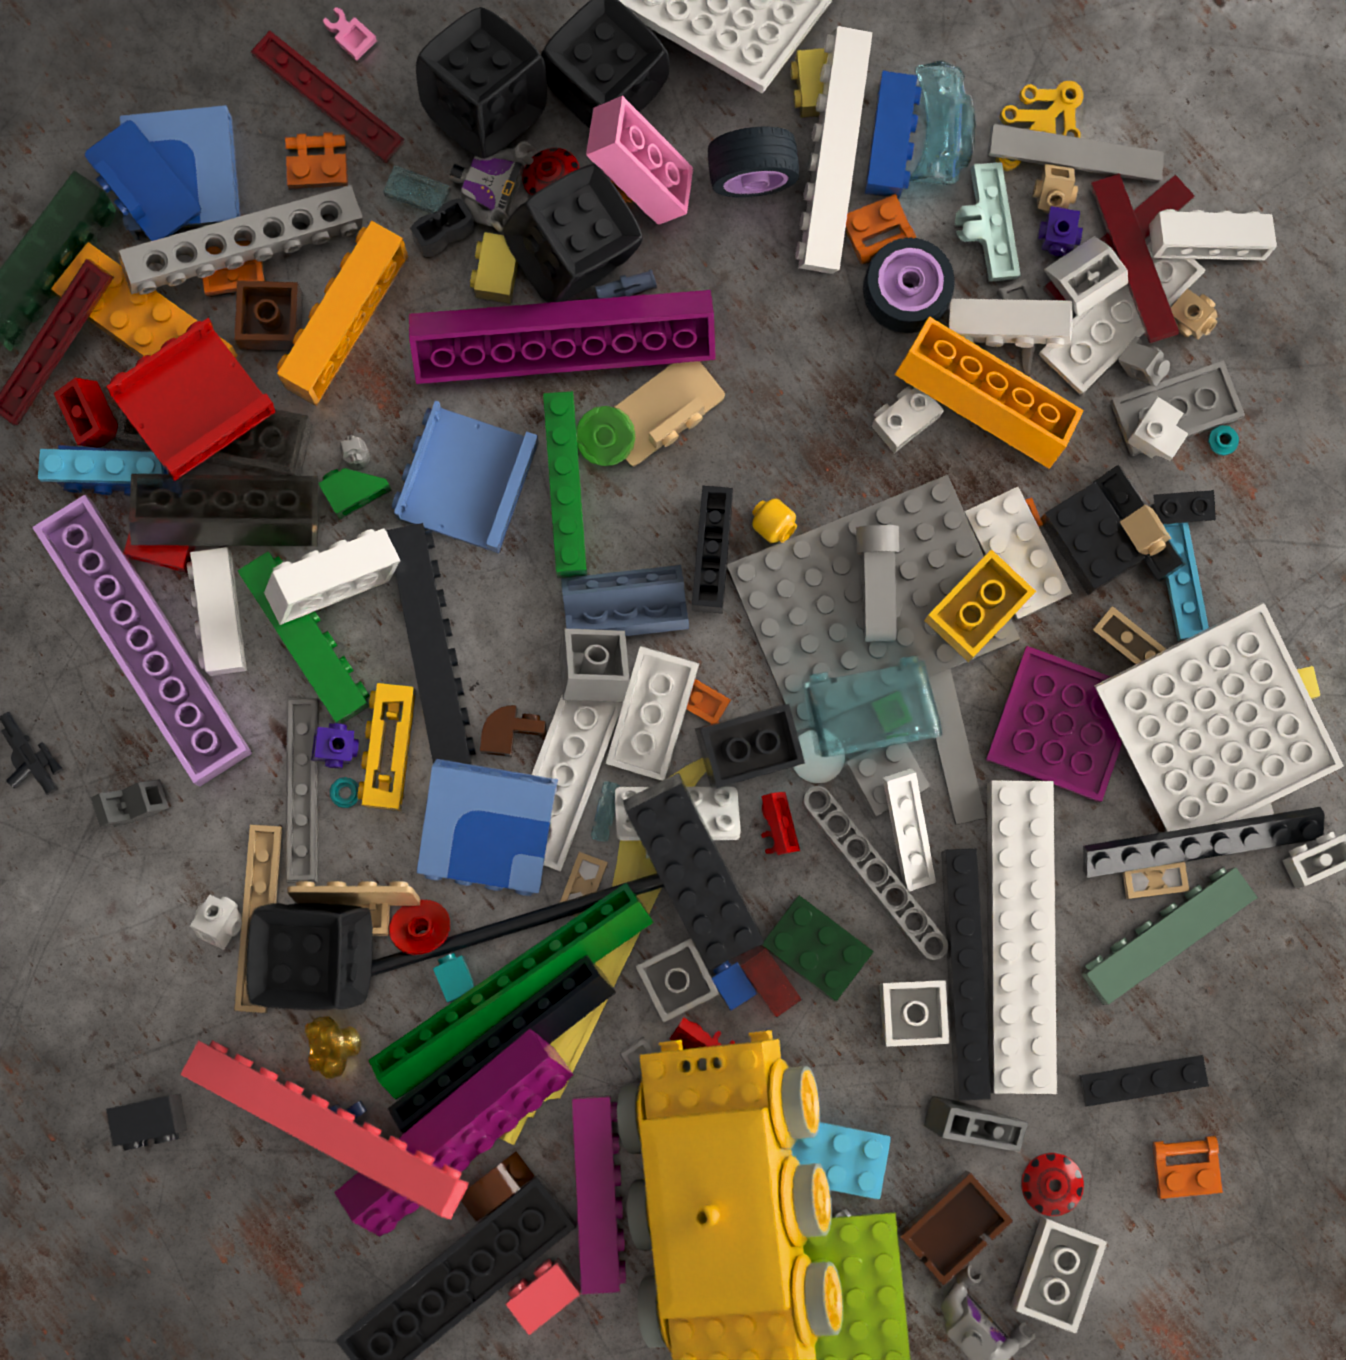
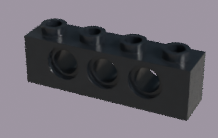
M702 485L692 596V610L695 612L723 614L733 488Z

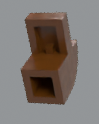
M516 705L501 707L495 710L484 723L480 752L487 755L512 757L515 733L545 737L546 722L541 721L540 715L522 714V718H517L518 709Z
M515 1151L467 1188L460 1201L477 1222L518 1191L534 1175Z

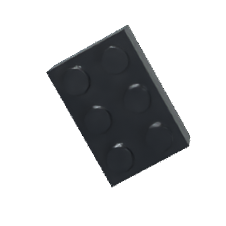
M1096 482L1045 512L1040 518L1043 523L1042 526L1088 595L1135 567L1146 558L1134 546L1120 523L1121 519Z
M781 704L695 728L711 788H720L805 764L789 704Z

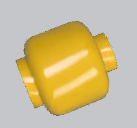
M771 499L767 502L762 500L752 511L754 515L752 521L753 529L769 543H777L779 541L784 543L797 528L795 513L779 499Z

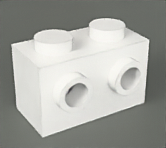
M911 385L907 386L897 395L899 400L891 407L886 403L874 413L876 418L871 427L893 453H896L936 421L944 411L935 399L919 389L913 388Z
M1332 831L1316 838L1317 845L1307 848V845L1303 844L1289 850L1290 857L1282 861L1295 888L1305 887L1346 868V833L1335 836Z

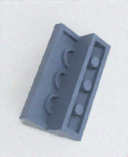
M681 565L561 578L567 629L625 631V636L689 629Z

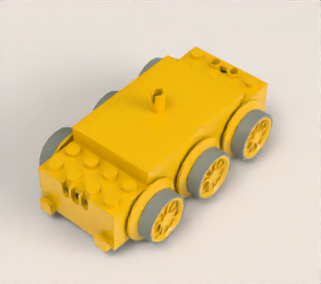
M772 1030L748 1033L751 1036V1042L683 1049L682 1040L659 1042L661 1052L640 1055L641 1083L624 1085L618 1095L617 1123L622 1144L628 1153L642 1154L645 1179L635 1180L628 1192L627 1214L630 1234L638 1250H653L655 1276H645L639 1288L638 1319L640 1331L648 1347H667L672 1353V1360H816L814 1345L818 1337L838 1335L841 1330L843 1302L837 1269L832 1262L812 1263L809 1256L803 1253V1246L807 1241V1237L826 1236L830 1229L831 1196L827 1176L821 1164L800 1165L798 1159L792 1156V1147L795 1145L796 1139L812 1138L818 1134L820 1104L814 1074L809 1067L789 1068L787 1063L781 1059L779 1039L773 1040Z

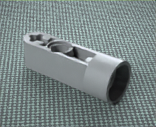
M868 525L856 527L857 554H862L864 642L896 641L895 554L899 553V526Z

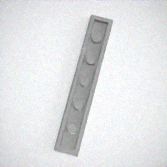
M993 124L990 131L987 156L1043 165L1049 164L1111 176L1120 173V176L1124 178L1159 183L1162 180L1165 152Z
M947 669L923 679L922 685L955 825L985 819L986 816L951 669Z
M318 698L287 699L285 882L287 883L299 881L318 882V761L311 760L314 730L319 727Z

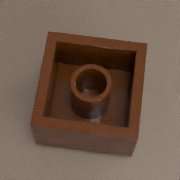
M237 281L234 339L240 349L292 350L294 346L293 339L301 328L303 292L298 282Z

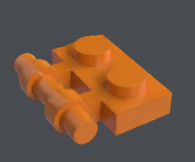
M324 132L323 136H307L306 133L297 134V137L285 138L286 149H298V156L286 157L287 186L289 189L348 186L346 154H335V147L346 146L345 134L334 135L333 132ZM308 148H324L325 155H308Z

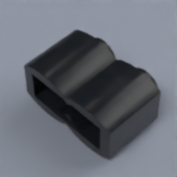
M462 198L446 202L438 209L436 214H428L414 222L410 230L413 240L424 257H431L442 252L449 242H457L466 238L472 233L475 225L471 212Z

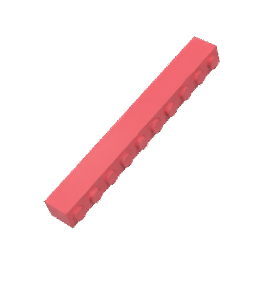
M213 1040L210 1045L200 1041L197 1042L180 1075L437 1215L451 1219L468 1186V1183L459 1179L462 1174L461 1172L445 1164L442 1169L432 1164L435 1158L417 1150L415 1155L406 1150L407 1143L393 1136L390 1137L389 1141L380 1137L379 1135L382 1130L367 1122H364L363 1126L354 1123L353 1121L356 1116L341 1108H338L337 1112L328 1109L327 1107L330 1102L313 1094L311 1099L302 1095L304 1088L288 1080L285 1085L276 1081L279 1076L278 1074L264 1067L261 1068L260 1072L251 1067L253 1061L240 1054H236L235 1058L227 1055L226 1053L229 1048Z

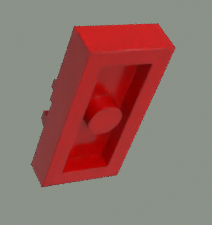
M775 792L761 796L763 802L762 813L768 822V826L771 828L770 831L763 832L761 837H772L774 840L773 847L766 849L765 853L784 855L800 851L786 792Z
M684 1017L669 1040H682L683 1049L722 1045L718 1042V1038L722 1033L717 1031L711 1038L699 1024L689 1021Z

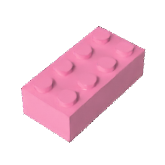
M623 96L594 107L586 151L589 159L601 168L609 179L619 186L658 225L686 215L693 167Z

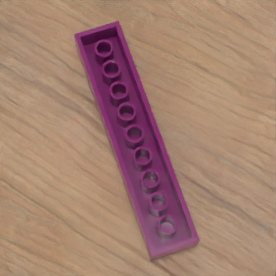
M711 290L409 314V341L416 384L716 360L714 309Z

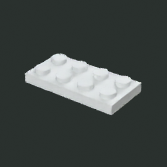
M1019 487L964 511L983 555L985 556L992 549L1036 590L1029 600L1014 614L1016 621L1072 594Z
M640 646L606 764L663 781L666 779L700 663Z

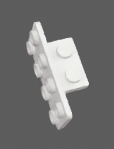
M649 787L616 788V837L619 840L640 841L625 812L623 800ZM687 787L713 840H737L740 838L738 792L735 787Z

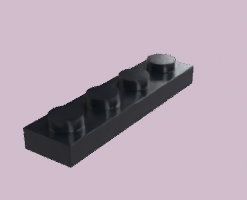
M1116 465L1094 481L1098 484L1121 521L1146 505L1119 465ZM1170 540L1165 542L1166 547L1159 553L1144 555L1146 557L1144 559L1160 582L1186 565Z
M1203 1055L1079 1075L1086 1107L1209 1086Z

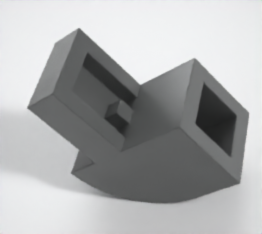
M160 779L138 782L120 791L99 793L91 797L100 827L126 825L169 809Z

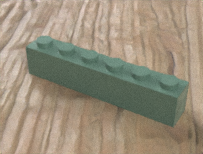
M1223 866L1209 876L1211 882L1204 887H1201L1199 884L1194 886L1184 894L1187 898L1179 905L1172 902L1159 912L1162 917L1153 923L1150 919L1145 921L1135 929L1137 935L1128 941L1125 937L1120 939L1110 947L1112 953L1105 958L1098 955L1085 965L1088 970L1081 975L1102 1005H1109L1258 898L1236 867L1226 870Z

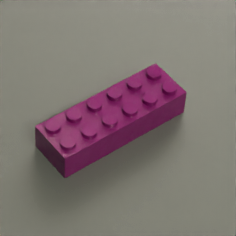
M611 1095L573 1097L572 1110L581 1294L620 1292V1284H626L625 1261H619V1251H624L625 1248L624 1229H618L617 1219H623L622 1197H616L615 1187L621 1186V1165H614V1154H620L619 1133H613L612 1122H617V1101L611 1102Z

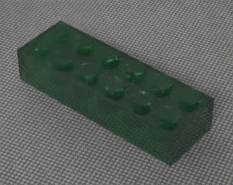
M75 170L0 268V345L9 351L14 346L16 347L22 343L26 336L25 331L32 322L35 323L40 319L44 312L43 307L49 299L56 297L51 288L87 242L94 246L97 242V235L103 227H108L114 220L116 208L105 191Z

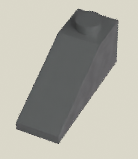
M932 1096L924 1126L942 1138L1020 1152L1028 1122L960 1101Z

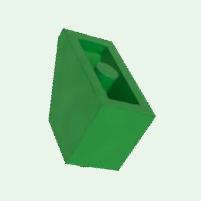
M346 468L340 471L334 469L326 473L322 477L323 481L318 483L339 520L392 491L385 478Z

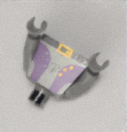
M520 142L516 148L500 150L484 159L475 156L470 169L456 163L453 165L449 180L463 185L460 192L461 198L476 223L494 226L499 232L503 230L501 224L504 225L505 220L510 218L508 212L524 173L523 164L519 162L523 161L529 165L533 163V159L527 154L530 151H535L536 148L528 142Z
M972 1265L956 1274L958 1283L953 1285L942 1303L941 1310L944 1315L945 1332L970 1360H1009L1019 1348L1025 1347L1035 1338V1333L1027 1337L1022 1330L1026 1323H1022L1011 1332L1010 1338H1008L968 1294L967 1289L979 1283L982 1279L980 1273L971 1277L970 1269Z

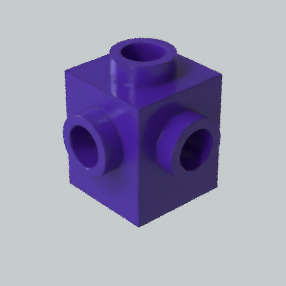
M1051 206L1046 216V221H1041L1039 226L1038 239H1042L1041 250L1048 251L1049 254L1054 256H1065L1073 250L1075 245L1079 246L1083 228L1078 227L1080 211Z
M329 723L328 728L317 727L314 730L311 760L325 762L324 767L342 769L343 764H349L352 761V757H357L359 739H354L355 731L347 730V725ZM332 742L339 745V750L333 747Z

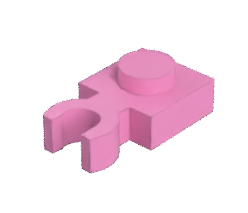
M336 7L334 13L339 18V21L331 23L325 18L323 20L325 28L331 33H338L334 37L335 42L357 61L377 41L376 36L355 17L348 23L344 12Z

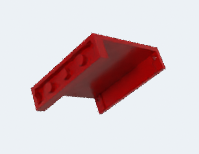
M209 318L202 322H194L187 328L186 333L177 339L171 338L167 340L159 351L153 355H146L140 358L134 368L126 373H118L110 380V384L106 386L112 399L174 481L275 413L271 399L266 393L262 394L214 331Z

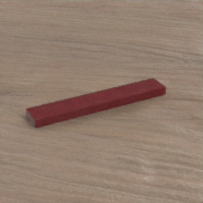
M269 30L250 51L254 58L385 164L405 143L402 136L272 31Z
M1120 173L1091 182V189L1114 251L1128 270L1127 285L1149 343L1178 335L1177 323Z
M1176 174L1134 209L1145 240L1150 237L1149 225L1159 211L1173 209L1179 212L1195 197ZM1107 232L1103 237L1100 238V240L1108 246H1110L1114 251L1113 245ZM1052 281L1044 286L1043 290L1052 300L1066 301Z
M91 259L84 261L0 391V416L12 425L20 423L114 278Z

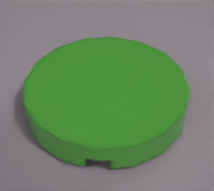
M611 406L594 407L586 412L578 422L576 430L578 431L577 446L582 456L592 464L601 466L616 465L625 460L633 450L636 438L634 425L629 416L619 408Z

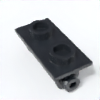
M1214 490L1153 495L1154 504H1151L1150 507L1153 508L1162 524L1216 520Z

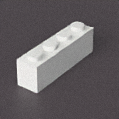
M1167 209L1159 211L1149 225L1153 258L1266 260L1277 247L1272 214H1260L1256 211L1240 214L1232 213L1231 211L1205 213L1202 210L1176 212V210Z
M951 299L949 329L972 343H985L990 347H1001L1004 343H1016V346L1023 348L1033 347L1034 344H1046L1049 348H1062L1064 344H1071L1073 305L1072 301Z
M227 547L190 552L191 561L187 562L189 579H194L195 591H191V602L193 609H198L199 621H195L194 626L197 639L202 641L203 650L198 651L200 668L205 669V672L210 676L247 671L232 552Z

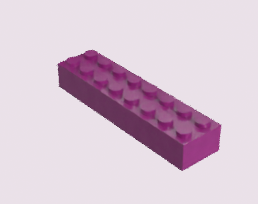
M529 1029L398 1139L408 1144L406 1148L408 1152L415 1155L417 1150L435 1158L432 1164L442 1169L445 1164L462 1172L480 1153L488 1151L499 1137L513 1130L529 1112L537 1110L548 1096L553 1092L561 1090L574 1074L556 1049L533 1030ZM360 1172L334 1192L350 1220L379 1237L391 1232L402 1218L407 1214L415 1212L421 1206Z

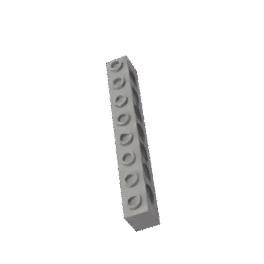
M350 185L119 250V260L131 295L135 293L144 295L155 291L157 287L163 285L177 286L191 277H208L219 269L226 267L229 270L236 269L247 261L254 259L256 261H264L271 258L275 253L282 251L292 253L299 250L303 245L310 243L320 245L329 241L331 237L354 235L362 227L363 216ZM325 214H331L336 218V220L328 222L325 221L322 218V216ZM297 222L305 223L308 226V228L304 230H298L293 226V224ZM268 230H274L279 236L269 238L264 233ZM245 238L250 241V244L240 246L235 241ZM215 246L222 251L219 254L213 255L206 250L209 247ZM180 255H189L193 259L188 263H182L177 258ZM152 263H159L163 268L160 271H152L148 266Z

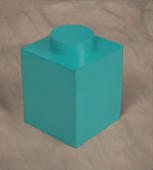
M452 953L437 960L439 965L434 967L433 970L447 1003L455 1001L476 986L464 956L456 958L455 953Z

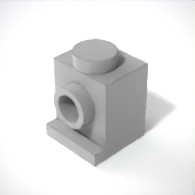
M1136 336L1118 359L1128 377L1157 387L1170 369V362L1163 358L1164 354L1160 349L1153 345L1144 346L1141 339Z

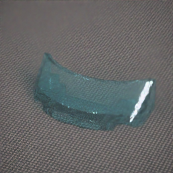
M940 60L915 67V74L918 75L917 78L922 87L921 90L925 101L927 132L922 157L917 168L910 176L909 183L955 184L960 179V171L962 168L968 167L973 155L976 117L972 95H967L964 90L965 76L961 68Z

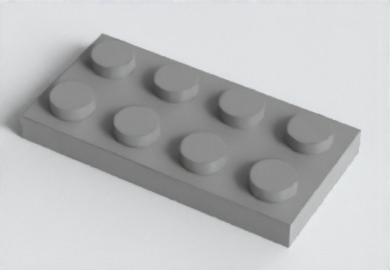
M1224 360L1159 382L1157 387L1151 385L1113 398L1110 401L1131 457L1143 452L1127 443V441L1157 397L1184 413L1176 426L1187 432V437L1242 419L1245 416Z

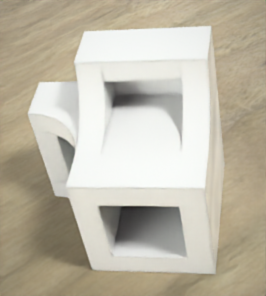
M1157 397L1127 443L1150 458L1160 456L1171 461L1188 436L1187 432L1176 426L1184 413Z

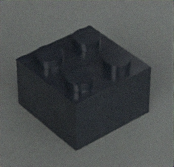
M181 1093L106 1109L112 1146L122 1145L123 1151L148 1146V1139L154 1138V1144L180 1139L179 1133L187 1131Z

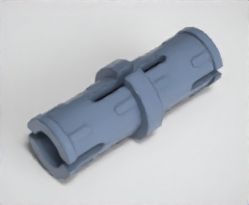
M652 269L627 278L626 275L620 276V280L595 286L598 299L632 296V294L657 288Z

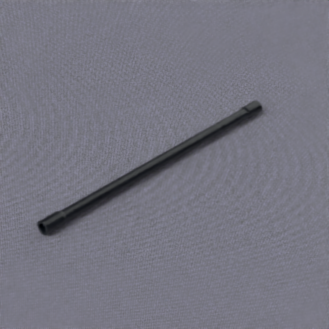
M658 873L627 882L636 896L664 887ZM623 884L447 937L441 946L426 954L412 955L401 951L372 960L371 977L584 912Z

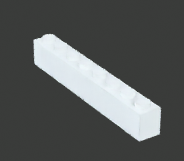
M837 26L831 34L827 35L825 40L824 52L828 53L827 64H823L820 74V82H824L823 93L818 95L816 111L820 112L819 122L815 123L812 132V141H815L816 144L815 151L810 154L808 161V171H812L810 183H806L804 190V200L807 201L806 212H803L801 215L799 226L800 230H803L802 242L799 241L795 254V258L799 260L798 268L830 274L840 269L873 32Z

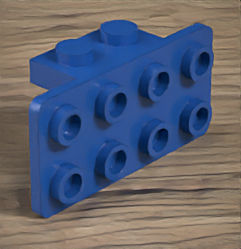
M128 120L86 150V159L99 174L95 178L106 193L110 191L114 193L118 199L113 202L124 216L130 214L151 241L172 235L201 213L199 203L133 121Z

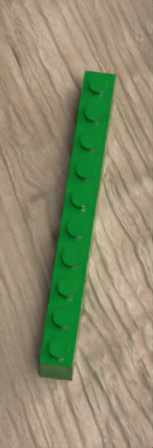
M626 882L370 1058L368 1061L377 1081L397 1100L423 1082L585 955L596 963L654 923L652 918Z

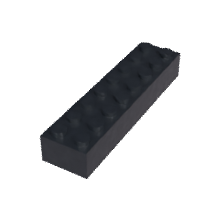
M537 1175L343 1332L335 1341L350 1360H414L574 1230L577 1224L540 1176Z

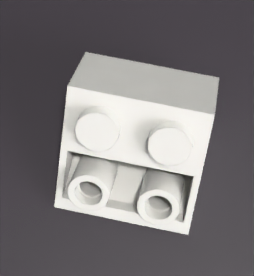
M1095 236L1044 269L1065 300L1072 301L1073 311L1077 316H1080L1128 284L1127 268L1112 248Z

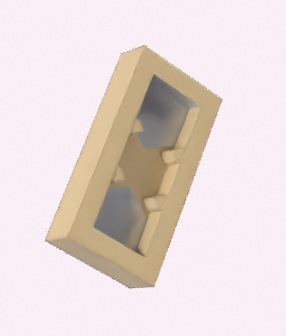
M579 852L560 903L597 892L608 862Z
M1185 862L1122 872L1126 899L1189 891Z

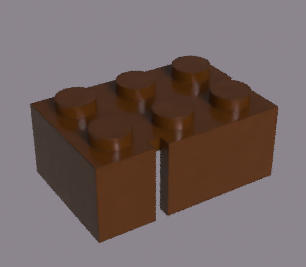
M965 1171L898 1232V1236L944 1286L988 1245L980 1238L983 1233L991 1240H994L1013 1220L972 1173Z

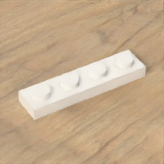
M908 769L883 777L902 883L909 892L934 884L936 879L916 772Z

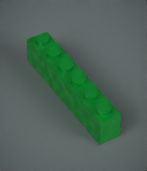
M573 391L543 393L557 578L587 576Z
M269 551L237 570V572L334 721L338 724H344L369 707L366 699L370 697V694L361 681L356 684L353 681L350 673L354 670L345 656L338 658L333 650L338 645L328 630L322 633L317 623L321 619L316 611L284 624H279L264 592L273 569L284 562L279 555L273 558Z

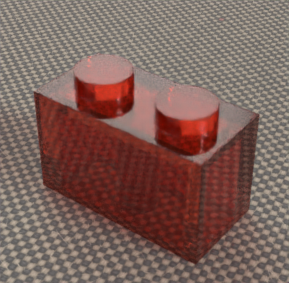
M766 948L740 966L774 1018H777L802 1000Z

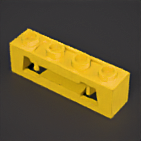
M377 683L376 691L371 690L369 708L374 709L372 721H367L365 738L370 739L369 750L363 751L361 764L362 769H366L365 782L360 781L358 787V799L362 800V805L366 808L402 811L416 698L414 687ZM400 705H403L401 722H397L391 765V772L395 774L393 792H390V784L392 783L390 775L379 774L378 789H376L377 772L381 773L387 725L384 721L385 706H388V712H386L388 720L399 721Z

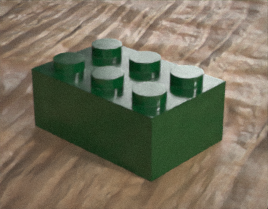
M800 895L795 898L765 938L764 943L760 945L833 1002L838 1001L874 952Z

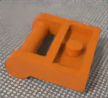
M896 194L847 213L845 231L862 265L870 262V258L874 257L888 243L898 239L916 238L915 232L909 225ZM895 228H899L901 232L868 247L863 244V241Z
M249 240L235 241L240 246L250 244ZM212 246L209 247L206 251L210 254L216 255L219 254L222 250L218 247ZM254 259L244 262L239 268L229 270L226 267L216 270L214 274L208 277H204L205 295L212 296L237 292V281H265L262 261Z
M1216 1136L1205 1137V1140L1169 1144H1164L1163 1141L1153 1142L1152 1148L1158 1198L1165 1199L1223 1193L1218 1158L1219 1146ZM1206 1153L1207 1161L1166 1165V1156Z

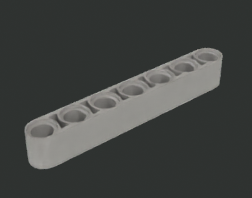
M814 786L808 789L802 799V806L805 812L918 954L929 961L942 958L948 950V942L945 936L830 792L821 786ZM813 793L821 794L825 800L824 807L821 809L811 807L808 801L809 796ZM832 817L840 818L844 823L843 831L840 833L830 831L828 820ZM857 841L862 845L863 853L860 857L855 858L849 855L847 851L849 842ZM870 865H876L881 869L882 878L880 881L873 882L868 879L866 871ZM895 889L900 892L901 903L898 906H891L886 901L888 890ZM910 913L916 914L921 920L920 927L916 931L910 930L905 924V919ZM928 938H935L940 944V950L936 955L929 954L925 949V942Z

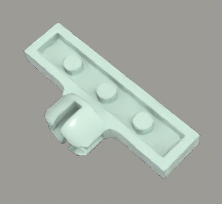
M1002 162L974 164L970 170L976 204L962 206L956 212L955 226L963 227V230L956 231L957 236L963 242L977 241L982 244L989 281L1018 279L1021 274Z

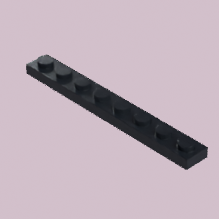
M1314 807L1084 845L1083 872L1087 878L1312 841L1324 835L1325 813L1321 807Z

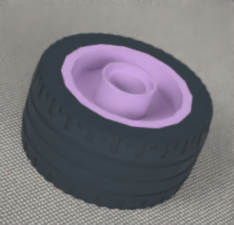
M758 126L734 130L716 137L708 145V165L712 188L722 196L746 198L773 194L789 188L799 179L797 145L793 133L787 129Z
M912 237L894 240L881 248L868 265L863 283L866 306L872 317L885 328L905 334L917 333L921 330L929 316L938 321L948 309L955 287L953 268L943 251L929 241ZM908 284L912 286V288H908L905 285Z

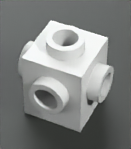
M209 895L206 901L197 908L195 918L190 927L198 938L224 950L230 939L240 931L242 916L237 910L238 905L231 899L224 896L218 899Z

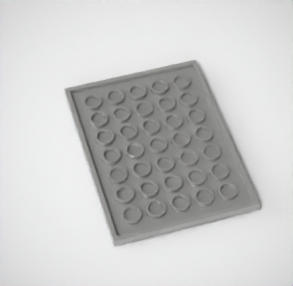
M945 475L788 539L784 543L776 544L727 564V571L784 704L790 705L796 731H802L947 669H952L966 663L967 661L924 620L976 566L984 555L948 475ZM868 525L899 526V553L895 554L896 641L864 642L862 554H857L856 527ZM1011 618L971 660L1020 640Z

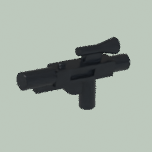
M10 712L1 715L0 721L5 727L1 732L13 750L11 761L16 769L6 779L7 783L15 789L32 773L46 795L55 792L58 788L45 766L49 764L52 775H55L63 770L61 765L52 757L43 742L38 744L40 751L35 752L29 742V736L21 731Z

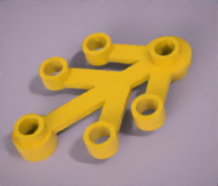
M1064 81L1056 89H1037L1036 86L1029 84L1019 93V99L1023 104L1030 105L1035 101L1054 103L1047 110H1018L1015 106L1008 105L999 114L1000 121L1005 125H1012L1014 122H1035L1029 130L1056 134L1055 118L1063 111L1064 131L1061 135L1072 132L1075 137L1080 138L1081 133L1076 128L1075 109L1083 101V91L1074 81ZM1026 90L1033 93V99H1028L1025 96ZM1065 91H1071L1074 98L1068 99ZM1005 111L1012 112L1014 118L1012 120L1007 119ZM996 157V163L1002 162L1003 171H1012L1021 163L1018 160L1009 161L1006 158Z

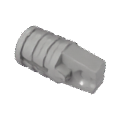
M349 435L346 436L344 441L340 442L341 457L349 468L360 470L368 465L370 452L361 438Z

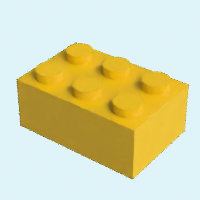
M991 549L928 614L924 621L969 662L1029 600L1036 590Z

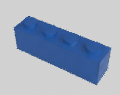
M882 71L866 180V194L887 197L896 194L897 198H900L903 188L908 189L910 171L905 170L906 161H912L914 143L909 142L910 132H916L918 115L913 114L914 104L919 105L922 87L916 86L918 75Z

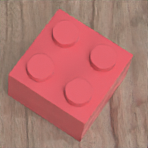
M559 1257L553 1262L550 1258L546 1259L534 1269L533 1274L535 1277L528 1282L523 1278L509 1289V1298L506 1306L528 1335L532 1334L581 1293V1286Z

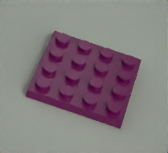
M1026 646L985 761L1039 781H1053V785L1099 803L1102 802L1122 741L1094 685L1111 676Z

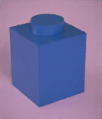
M727 961L713 970L716 976L711 979L730 1011L757 994L738 962L731 965Z

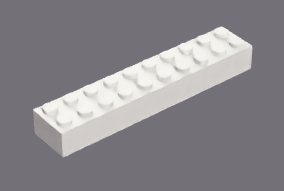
M990 781L987 783L988 1045L990 1093L1057 1094L1053 781Z

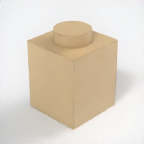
M1144 505L1120 521L1138 552L1144 555L1159 553L1166 547L1165 542L1172 539L1153 508Z

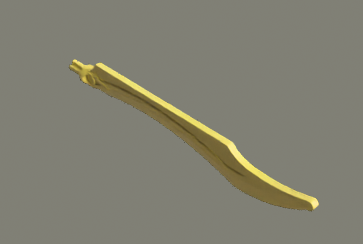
M703 758L685 766L673 775L679 773L686 787H695L697 782L706 773ZM620 840L612 887L657 873L650 858H646V850L641 841ZM661 888L637 895L648 914ZM640 932L595 963L603 971L613 988ZM607 1000L550 1043L572 1073ZM567 1084L561 1090L553 1092L543 1102L548 1099H560ZM536 1110L529 1112L513 1130L504 1133L499 1138L515 1145L528 1117L534 1118Z

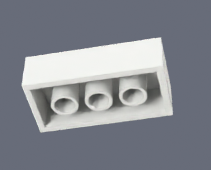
M384 528L376 532L373 529H369L359 534L357 539L350 542L341 540L332 544L327 551L321 553L312 551L304 555L301 561L293 564L287 561L277 565L272 571L264 594L281 625L389 582L400 562V558Z

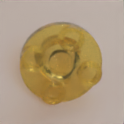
M329 1016L317 1017L305 1026V1034L309 1040L311 1053L308 1057L311 1070L313 1072L319 1071L327 1079L341 1076L345 1070L347 1058L356 1056L361 1051L362 1042L358 1031L354 1027L340 1029L334 1019Z

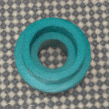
M1221 425L1211 431L1208 437V444L1214 453L1225 456L1236 450L1239 444V437L1233 428ZM1221 435L1228 437V444L1220 442Z
M348 777L337 779L330 787L332 802L341 808L354 806L359 801V785L355 780ZM348 787L351 790V795L344 799L340 796V791Z

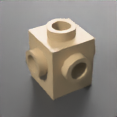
M1045 164L1041 180L1036 179L1033 190V197L1037 198L1038 209L1048 213L1051 206L1068 209L1070 203H1075L1078 186H1074L1075 173L1073 168Z
M1187 288L1171 307L1179 332L1187 338L1192 335L1198 340L1203 334L1208 335L1217 324L1215 319L1218 316L1214 308L1216 304L1206 295L1201 294L1199 297Z

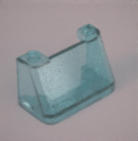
M918 656L900 658L899 665L840 677H828V672L809 675L810 681L802 683L815 754L821 757H831L942 736L941 722L925 661H918Z

